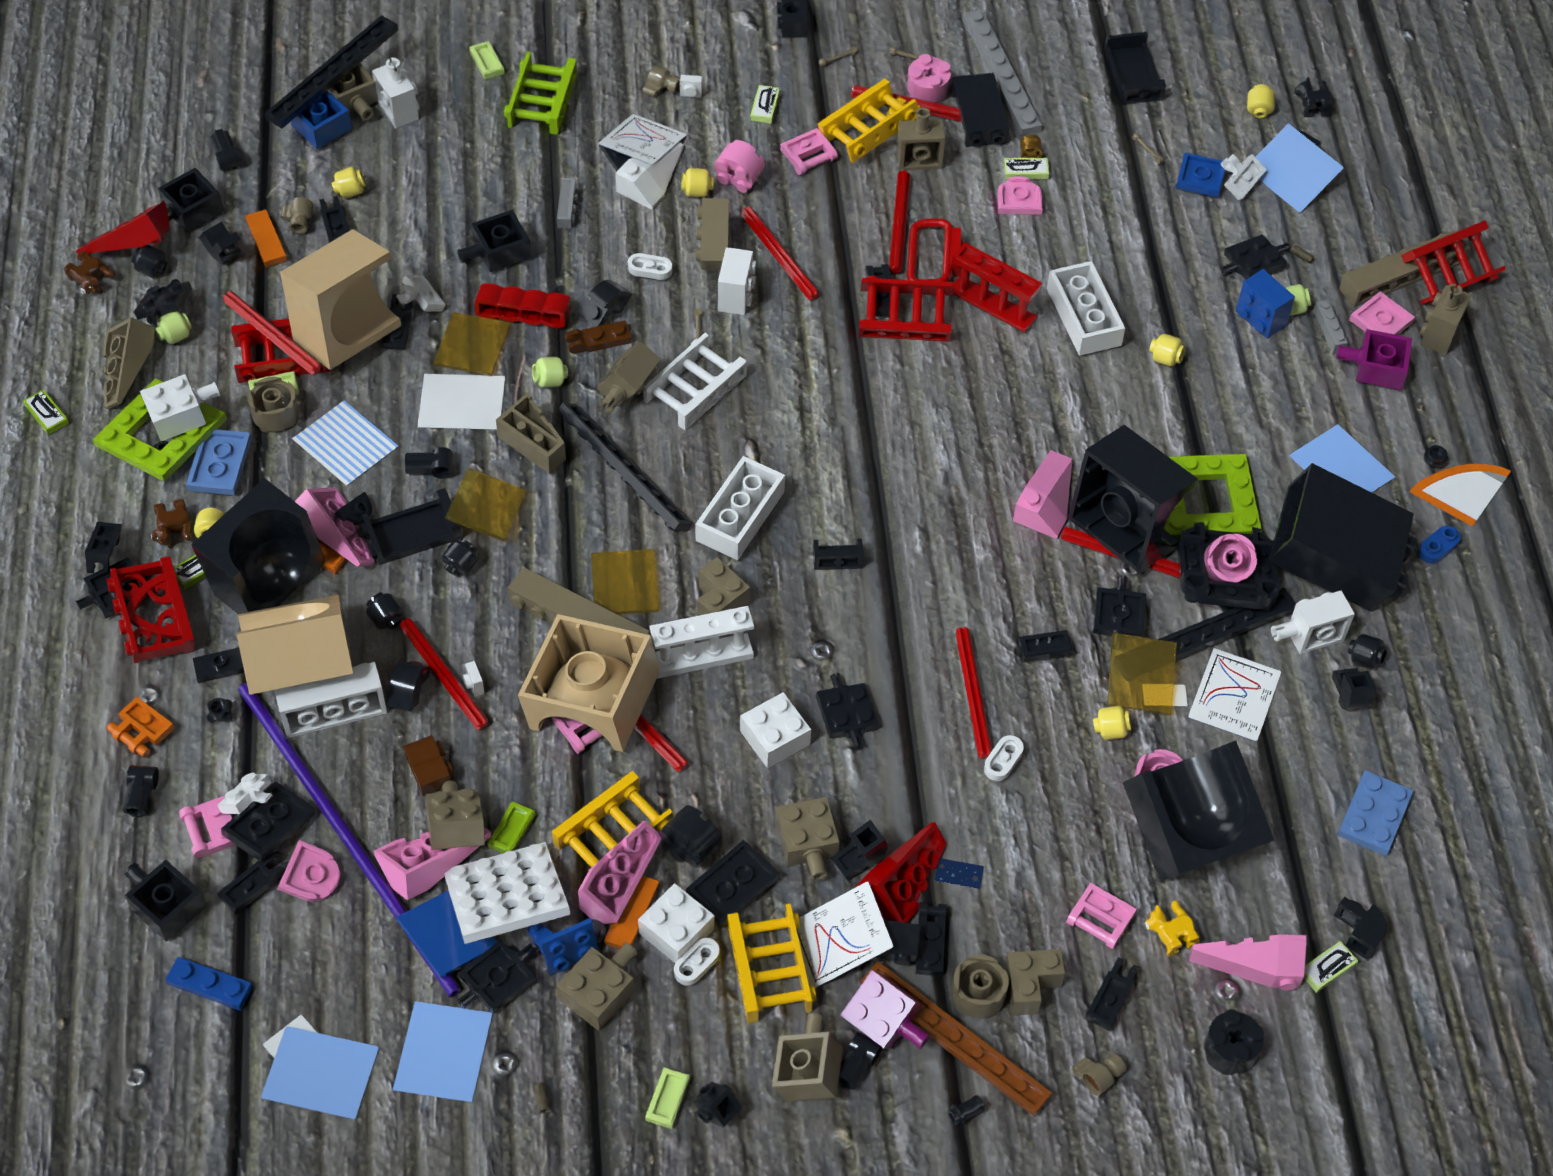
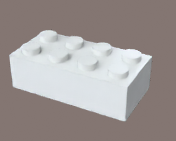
M1089 261L1050 270L1047 290L1078 355L1122 346L1125 326L1093 262Z
M743 456L696 522V541L738 560L785 492V475Z
M375 662L361 663L353 667V674L274 690L287 738L387 713Z

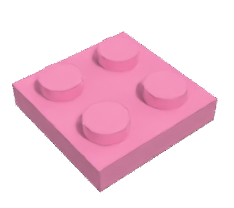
M1380 291L1353 312L1349 320L1364 332H1366V329L1399 335L1414 322L1415 316Z

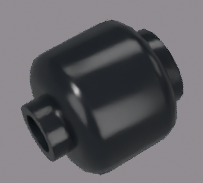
M148 244L143 247H137L131 260L136 271L151 278L156 277L158 273L163 274L168 264L165 261V253Z
M465 539L452 541L442 555V560L446 564L444 569L453 576H456L458 573L467 575L478 561L477 548Z
M380 592L367 602L366 614L378 629L389 628L391 630L401 623L400 617L403 614V608L392 594Z
M1361 634L1356 640H1352L1348 647V654H1351L1352 662L1355 665L1371 670L1382 666L1388 653V648L1385 647L1382 639L1366 634Z

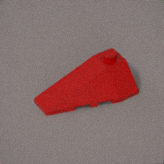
M163 200L132 218L130 222L127 220L112 229V231L109 230L85 243L76 250L77 254L82 251L95 253L143 247L149 243H152L154 246L165 240L163 235L170 231L165 201Z
M931 822L871 869L856 885L858 887L865 882H869L881 916L884 919L907 923L917 912L920 904L918 899L921 892L927 890L929 874L932 869H936L947 844L937 824Z

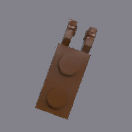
M626 320L582 329V331L578 329L570 330L564 336L566 342H569L568 350L573 354L598 351L632 342Z

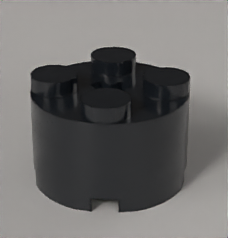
M686 805L662 827L658 834L671 848L669 851L670 855L676 861L681 862L684 860L692 867L697 868L720 845L722 837L710 819L705 822L700 817L702 814L700 810Z
M1235 1009L1227 1010L1225 1013L1218 1015L1212 1021L1203 1043L1207 1062L1213 1069L1225 1075L1248 1072L1255 1065L1262 1050L1264 1030L1252 1017Z

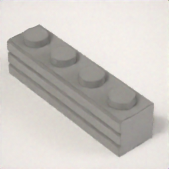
M562 178L557 228L571 229L572 223H575V215L573 213H576V205L574 203H577V194L575 193L578 192L576 178Z
M1330 301L1316 302L1313 312L1331 349V353L1336 354L1338 346L1347 347L1348 341Z

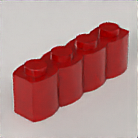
M492 283L481 284L474 302L475 315L487 319L499 318L508 322L521 321L530 325L543 324L551 328L565 327L570 312V297L565 294H547L540 290L525 291L513 286L503 288Z

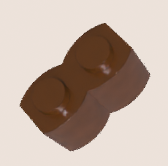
M432 735L403 746L406 759L422 796L442 789L443 783L451 780L450 776L454 775L449 761L444 762L442 756L445 755L442 744L440 741L435 742Z

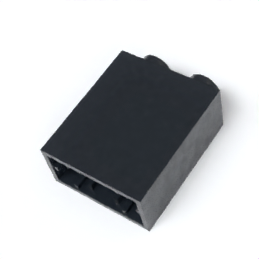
M1311 463L1288 485L1269 562L1332 593L1342 591L1346 600L1371 612L1387 598L1393 601L1397 600L1406 587L1408 575L1401 572L1403 562L1409 558L1416 545V537L1409 534L1414 513Z

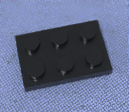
M276 781L264 791L265 793L272 794L269 800L265 803L253 801L241 814H237L221 828L222 836L260 862L315 815V807Z
M743 839L686 888V893L714 915V920L723 928L728 924L727 914H739L780 879V873Z

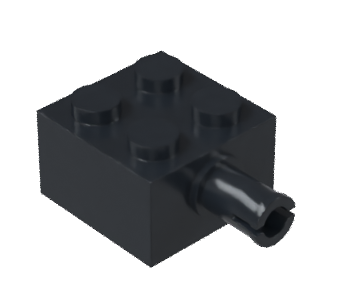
M196 168L157 188L160 200H164L166 203L168 220L177 221L186 232L224 212L220 192Z
M513 209L471 223L474 245L457 249L461 263L480 257L484 260L490 272L532 258L530 239Z
M164 860L149 874L137 863L131 864L124 873L136 885L125 894L130 909L165 942L207 907L202 891L167 860Z

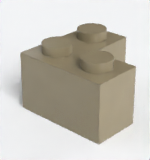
M718 557L699 570V588L705 594L697 599V616L744 607L750 604V586Z
M1061 949L1007 952L1004 968L1009 979L1007 990L1011 1016L1038 1014L1041 1005L1040 989L1061 988L1065 975Z

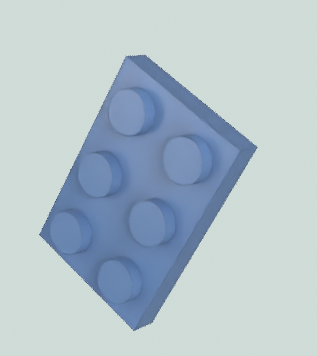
M215 429L212 435L197 448L186 483L187 490L235 495L252 439L251 434L248 432Z
M1364 770L1337 836L1387 856L1413 790Z

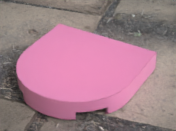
M1015 176L1008 178V181L1000 184L998 188V214L1042 215V192L1040 187L1030 182V179L1026 177Z
M299 840L277 890L305 901L323 900L335 891L339 883L340 870L338 864L329 852Z

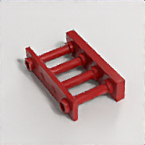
M1486 220L1401 255L1404 263L1412 260L1414 264L1417 263L1430 294V297L1420 301L1422 305L1430 302L1432 305L1437 292H1439L1425 260L1427 259L1426 254L1432 253V256L1436 257L1447 285L1456 284V289L1458 285L1444 254L1446 251L1444 247L1450 245L1451 249L1454 248L1467 280L1459 284L1462 288L1483 279L1486 282H1490L1499 278L1498 273L1506 270L1505 266L1493 269L1480 238L1482 237L1481 232L1489 229ZM1468 238L1469 242L1472 241L1485 274L1475 277L1462 246L1464 244L1463 239Z
M964 242L952 256V263L962 267L961 275L953 283L952 294L1025 333L1037 319V315L1027 311L1028 303L1042 289V282ZM970 272L981 277L980 285L970 280ZM990 283L1000 287V295L989 290ZM1009 293L1020 298L1019 306L1008 301Z
M877 276L862 278L861 291L868 292L867 318L859 322V337L950 342L952 324L944 322L945 296H951L953 282H947L942 279L936 281L880 279ZM877 292L890 293V315L887 321H878L876 319ZM900 293L913 294L912 321L910 322L898 320ZM922 294L936 295L934 323H923L921 321Z
M289 318L269 321L293 341ZM250 323L231 326L235 348L241 347L242 364L234 365L238 383L292 371L295 372V376L310 374L290 356L289 358L275 360L274 343ZM264 344L266 361L252 363L250 346ZM321 364V371L318 373L328 372L331 370Z

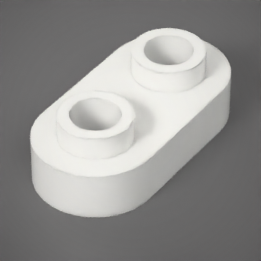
M637 253L629 257L628 271L634 276L664 280L672 275V262L665 257Z
M1012 735L1004 736L992 750L984 766L985 775L993 781L1006 779L1020 760L1024 746L1018 737ZM1006 750H1012L1014 753H1008ZM994 768H998V769H1000L1001 771H1000V772H997V771H994L993 769H994Z
M701 938L676 961L674 976L680 984H695L718 961L719 946L717 942L711 938ZM704 952H708L711 955L709 957H703L701 954ZM689 970L692 972V974L686 976L683 974V972Z

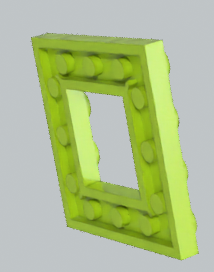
M155 378L145 389L163 382ZM140 393L92 441L96 447L165 482L197 450L198 446L204 440L206 441L212 435V432L227 420L225 412L204 402L200 403L201 406L199 407L206 425L175 436L160 451L132 437L150 418Z
M1246 454L1169 457L1198 478V480L1225 479L1231 512L1187 514L1183 497L1168 517L1163 528L1177 540H1180L1182 530L1185 531L1194 527L1196 522H1204L1205 530L1250 534L1252 527L1261 529Z

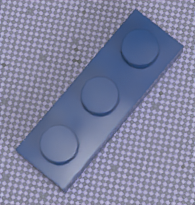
M177 957L165 979L167 985L240 1011L253 988L251 982Z

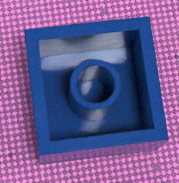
M326 91L291 121V126L316 149L352 129L349 110L329 91Z
M1262 269L1243 281L1236 312L1241 318L1249 322L1257 332L1268 339L1287 326L1295 296Z

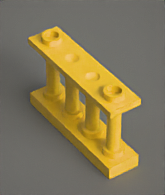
M884 78L819 122L818 128L829 142L834 138L843 142L847 147L850 162L854 163L898 132L899 121H915L918 106L914 99L905 105L893 97L890 82ZM886 103L896 110L888 117L878 110V108ZM871 115L879 123L870 128L861 120ZM852 126L863 133L854 140L844 133Z
M631 771L552 830L553 844L559 850L566 845L571 846L592 868L599 860L578 839V836L586 830H591L609 850L613 849L618 843L598 822L606 815H611L628 833L634 830L637 826L618 808L623 802L631 800L652 821L650 825L657 832L673 818V811L669 808L660 815L638 793L640 790L639 777L634 771Z
M791 903L785 904V917L745 924V922H740L738 913L727 914L728 931L747 1023L758 1022V1012L763 1011L765 1007L804 1001L806 1013L812 1012V1002L816 1001L814 985L809 986L796 930L800 928L797 912H792ZM788 928L790 941L754 948L744 944L743 938H747L749 934ZM793 952L795 966L761 972L750 971L748 962H752V959ZM799 977L801 990L764 997L755 995L754 987L758 986L757 983Z

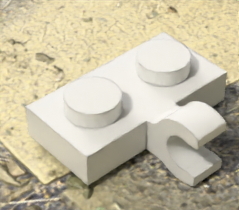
M1234 154L1229 158H1225L1221 163L1225 170L1233 173L1224 185L1238 200L1244 198L1267 170L1253 154L1248 156L1242 164Z
M405 275L402 281L404 285L401 287L405 294L396 296L402 304H407L415 299L424 311H443L446 304L424 275Z
M250 773L245 775L241 782L233 790L227 792L225 798L217 805L221 813L241 814L253 801L265 803L269 800L272 794L264 792L272 783L268 774Z

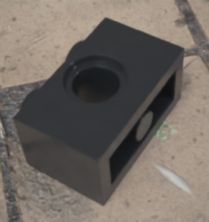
M781 0V2H777V14H781V16L777 17V28L782 30V38H807L806 0Z

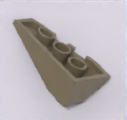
M131 317L106 331L103 357L107 358V365L103 368V373L108 375V380L104 385L105 409L109 410L122 403L155 343V327Z

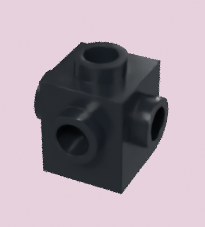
M710 1082L699 1090V1094L692 1100L698 1109L696 1113L706 1124L710 1122L723 1128L742 1109V1106L735 1098V1093L726 1084L720 1085Z

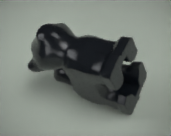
M1307 77L1305 81L1300 82L1294 88V93L1302 99L1304 117H1312L1314 109L1321 110V117H1330L1332 113V94L1327 87L1326 81L1320 83L1319 90H1312L1310 78Z

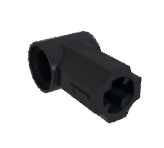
M222 129L215 130L210 138L220 170L223 171L241 166L242 160L238 148L233 145L229 132Z
M437 447L430 453L405 454L406 474H432V476L439 479H445L452 475L453 452L449 448Z
M129 766L126 779L128 788L122 807L124 813L132 817L146 815L152 790H155L158 785V767Z
M858 1031L851 1040L846 1052L847 1054L841 1062L838 1084L846 1089L854 1090L868 1066L872 1067L877 1060L882 1046Z

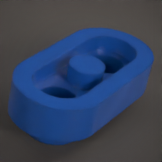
M1451 526L1440 527L1421 543L1418 551L1419 557L1429 564L1440 562L1457 548L1461 539L1459 531Z

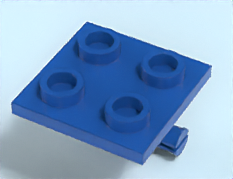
M590 918L555 934L541 923L528 926L527 928L529 936L533 939V944L539 947L545 958L547 971L550 976L557 972H563L577 964L591 947L598 951L594 927Z

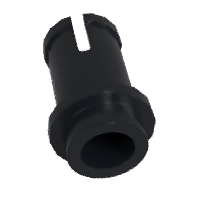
M975 1095L958 1106L953 1104L951 1109L948 1110V1116L955 1126L958 1124L962 1126L969 1118L984 1112L985 1106L981 1098Z

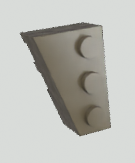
M702 198V206H698L697 220H702L701 227H697V240H701V248L696 249V261H701V269L721 270L726 247L728 248L729 199Z
M529 392L496 419L498 438L548 474H551L566 460L564 441L552 424L548 423L543 416L542 410L536 406Z

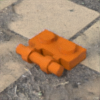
M137 696L118 713L123 722L119 725L110 722L107 726V730L112 733V737L118 742L122 741L132 753L139 754L143 758L150 754V749L145 746L148 741L157 746L175 729L172 722ZM131 729L139 733L135 738L129 734Z

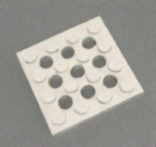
M546 842L533 844L514 851H507L500 855L482 858L467 864L456 865L444 873L465 944L570 915L569 905Z

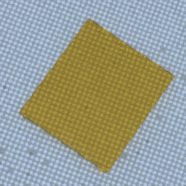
M453 312L433 365L492 376L509 331L510 322Z
M467 468L445 519L505 542L526 490Z
M654 549L591 553L594 603L615 614L659 612Z
M1113 633L1107 705H1119L1123 708L1171 715L1176 643Z

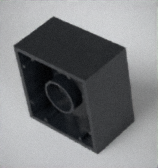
M1123 425L1085 450L1068 519L1140 574L1158 559L1160 560L1177 548L1179 540L1163 528L1180 500L1196 487L1198 478L1129 427Z
M265 478L191 544L214 595L237 614L279 606L325 562L307 511Z
M1237 741L1227 743L1203 754L1157 770L1143 772L1123 782L1159 881L1275 841Z

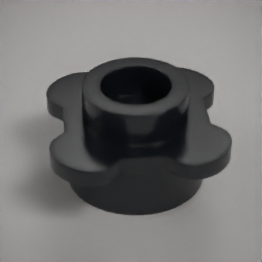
M215 698L208 702L209 714L206 716L208 722H229L232 719L230 709L233 707V703L231 700Z

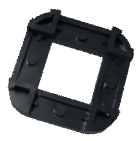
M1196 522L1194 527L1185 531L1182 530L1178 545L1180 588L1185 594V600L1190 603L1198 602L1210 605L1270 610L1277 600L1282 580H1279L1277 565L1269 562L1274 540H1270L1265 535L1260 534L1261 529L1252 527L1250 534L1205 530L1204 522ZM1226 534H1240L1248 538L1255 547L1257 558L1256 568L1251 574L1252 584L1208 580L1204 561L1206 548L1214 540Z

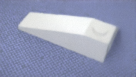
M678 142L653 165L633 157L627 160L615 173L616 192L653 210L665 197L669 181L671 182L672 173L678 164L684 144Z

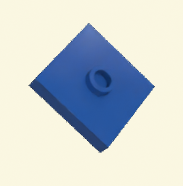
M1185 152L1176 188L1218 198L1225 169L1221 166L1223 161Z

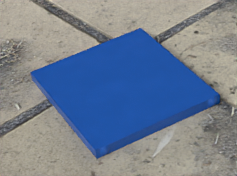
M449 890L396 918L397 922L440 979L471 963L497 943L493 936L467 944L464 943Z

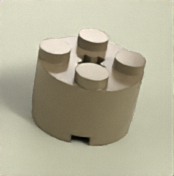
M267 377L255 383L252 391L248 392V403L253 421L260 430L267 433L294 427L299 416V406L293 385L290 382L282 381V378Z
M980 954L972 955L960 963L955 970L951 990L952 999L957 1011L973 1018L996 1016L1004 1004L1009 979L1005 968L1003 969L993 957Z

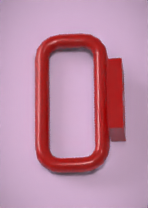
M941 218L921 219L915 222L909 232L907 280L936 281L942 279L948 282L951 278V273L953 276H960L962 267L952 263V256L963 244L961 227L953 228L949 221ZM942 227L945 229L943 274L936 279L916 278L918 232L922 228Z

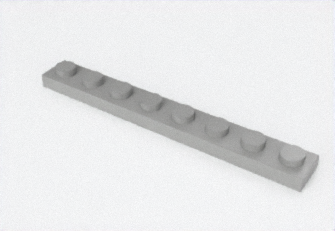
M983 10L963 13L962 20L989 73H994L999 93L1020 135L1040 132L1042 124Z

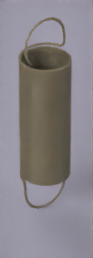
M1296 245L1290 250L1292 254L1308 263H1311L1314 259V255Z
M544 1082L533 1084L540 1116L550 1111Z

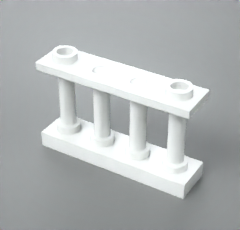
M704 333L700 338L693 340L684 352L653 379H649L645 383L646 387L643 389L644 402H650L655 396L678 412V426L686 431L747 376V361L739 357L734 362H727L709 349V335ZM703 355L724 371L719 376L714 377L694 362ZM688 369L707 382L708 385L703 390H698L679 377V375ZM670 383H673L693 397V399L687 404H682L663 389Z
M748 606L649 626L655 649L660 648V651L655 652L660 667L657 679L753 659L754 653L748 633L744 634V631L754 629ZM734 633V636L719 639V636ZM709 638V641L695 644V641ZM685 643V646L670 649V646Z

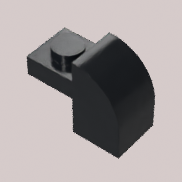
M222 221L204 231L199 237L210 255L220 264L241 253L237 246L241 238L237 232L230 234Z
M604 280L597 284L588 294L591 299L580 317L594 327L604 325L612 311L618 313L623 311L632 293L617 282Z
M400 660L391 677L386 706L411 712L419 704L421 685L430 677L431 668L423 666L421 662H405Z
M1358 668L1333 671L1332 679L1340 695L1338 703L1342 709L1370 707L1373 704L1376 687L1369 671L1359 672Z
M871 820L849 835L852 843L831 857L847 881L867 866L871 869L887 852L888 844Z
M1344 896L1334 916L1354 929L1345 946L1369 961L1377 950L1386 931L1384 915L1374 904L1366 911L1358 902Z

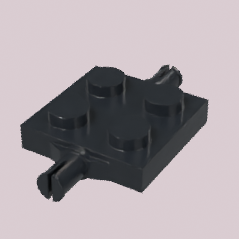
M1263 234L1225 248L1224 255L1230 261V264L1221 266V273L1225 276L1235 271L1245 279H1248L1262 269L1269 274L1285 269L1287 261L1281 254L1289 252L1290 246L1287 242L1274 246Z
M172 279L171 283L165 287L153 286L149 288L134 310L137 320L146 318L149 324H155L161 315L179 311L192 291L190 282L180 283L178 279Z
M127 557L110 565L106 573L102 569L83 578L89 595L76 600L78 608L81 610L94 604L101 610L105 619L115 615L112 599L116 598L114 592L109 593L107 578H111L110 569L112 568L121 569L134 566L130 558ZM135 579L127 580L122 583V588L125 591L132 590V587L129 585V583H134L139 588L142 586L141 583ZM147 595L142 601H144V600H146V599H148V598H150V597ZM124 599L127 608L130 600Z
M1122 575L1117 577V588L1097 587L1093 633L1113 636V650H1116V646L1117 650L1122 649L1123 638L1142 640L1144 632L1146 593L1133 592L1127 589L1128 578L1124 576L1122 583Z
M834 673L830 676L833 688L816 692V700L829 739L850 737L854 750H858V747L861 750L864 748L861 735L865 732L876 731L879 727L865 683L849 686L843 685L840 673H836V675Z
M499 940L459 971V977L469 988L465 995L457 999L459 1005L465 1009L477 999L484 1003L493 1014L500 1010L536 981L535 975L525 964L528 958L537 953L534 946L532 947V944L529 943L517 953L510 949L502 940Z

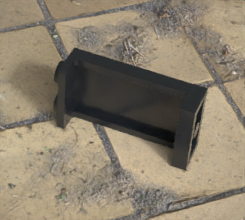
M1147 32L1109 35L1106 37L1104 53L1122 105L1163 101L1166 83L1164 79L1159 80L1147 46Z
M994 73L953 76L951 96L956 98L965 133V147L1007 143L1009 126Z
M446 488L437 490V500L374 520H369L367 514L362 515L364 524L360 525L363 537L364 539L369 538L370 543L367 545L371 557L376 556L379 565L451 543L454 540L463 539L461 524Z

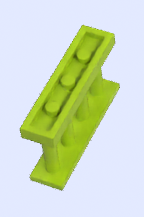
M526 52L524 60L520 61V73L510 103L505 106L504 118H507L508 127L510 128L513 127L516 117L544 121L546 124H549L550 134L558 135L576 81L577 59L568 58L566 66L561 68L533 64L531 52ZM531 72L561 76V81L556 83L529 79ZM526 87L556 91V96L552 98L524 94ZM521 102L551 106V111L543 113L519 109Z

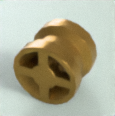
M1027 135L1020 140L1021 158L1042 157V142L1038 136Z

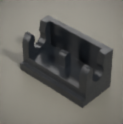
M96 523L85 550L87 573L94 574L95 563L103 565L104 573L108 571L110 566L109 558L115 545L117 546L120 541L122 524Z
M857 538L856 545L819 546L818 540H813L814 570L863 569L864 553L862 538Z

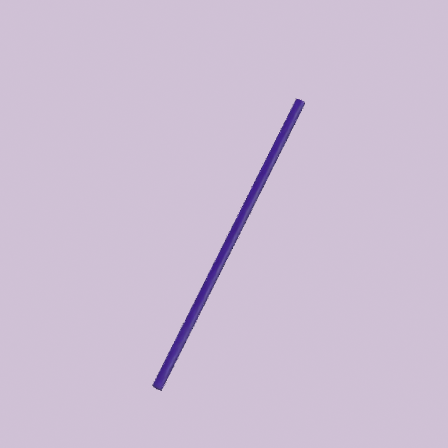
M247 683L242 684L238 691L396 919L397 916L407 912L256 693L249 695ZM412 942L448 996L452 998L458 995L461 989L451 974L440 979Z

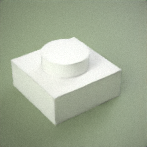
M681 75L680 96L701 98L702 76Z
M475 661L466 663V674L463 675L466 688H471L475 697L483 695V680Z

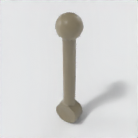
M850 47L849 51L827 59L821 58L819 65L824 67L827 63L847 55L854 56L857 54V48Z
M895 47L890 48L889 51L891 55L898 54L916 60L919 59L918 55L899 51Z
M1139 133L1133 134V140L1138 141L1155 158L1157 164L1163 162V157L1157 155L1141 139Z
M695 309L693 315L696 318V338H700V318L703 315V311Z

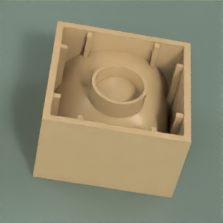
M352 229L280 272L293 342L328 369H333L401 326L400 318L385 305L379 296L371 275L372 270L391 260L390 251Z
M339 594L238 614L241 632H237L236 635L249 695L353 674L351 651Z
M557 614L518 694L529 728L540 731L547 717L570 718L592 727L610 742L614 750L623 752L660 672L651 635Z

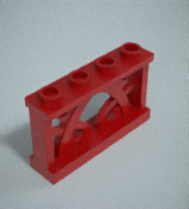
M170 556L162 557L160 561L121 569H110L111 578H107L109 593L114 592L116 599H112L115 614L120 613L121 620H118L121 635L126 634L127 641H124L126 655L132 656L134 664L142 660L170 654L194 652V637ZM160 574L150 579L149 581H146L144 578L147 576ZM132 579L139 581L142 585L139 588L136 584L129 583L132 587L130 591H125L122 588L124 581ZM155 589L156 593H158V591L163 590L166 594L162 597H158L153 593V590ZM147 595L158 604L171 606V608L166 609L160 614L157 625L144 620L135 613L139 604ZM124 599L130 600L127 608ZM164 619H173L174 622L172 624L165 623L166 627H162ZM131 624H133L134 626L137 627V629L134 630V632H133V629H132ZM152 635L157 636L156 642L151 646L142 647L137 643V639L140 636L147 638L145 643L151 640ZM162 638L179 639L162 643Z

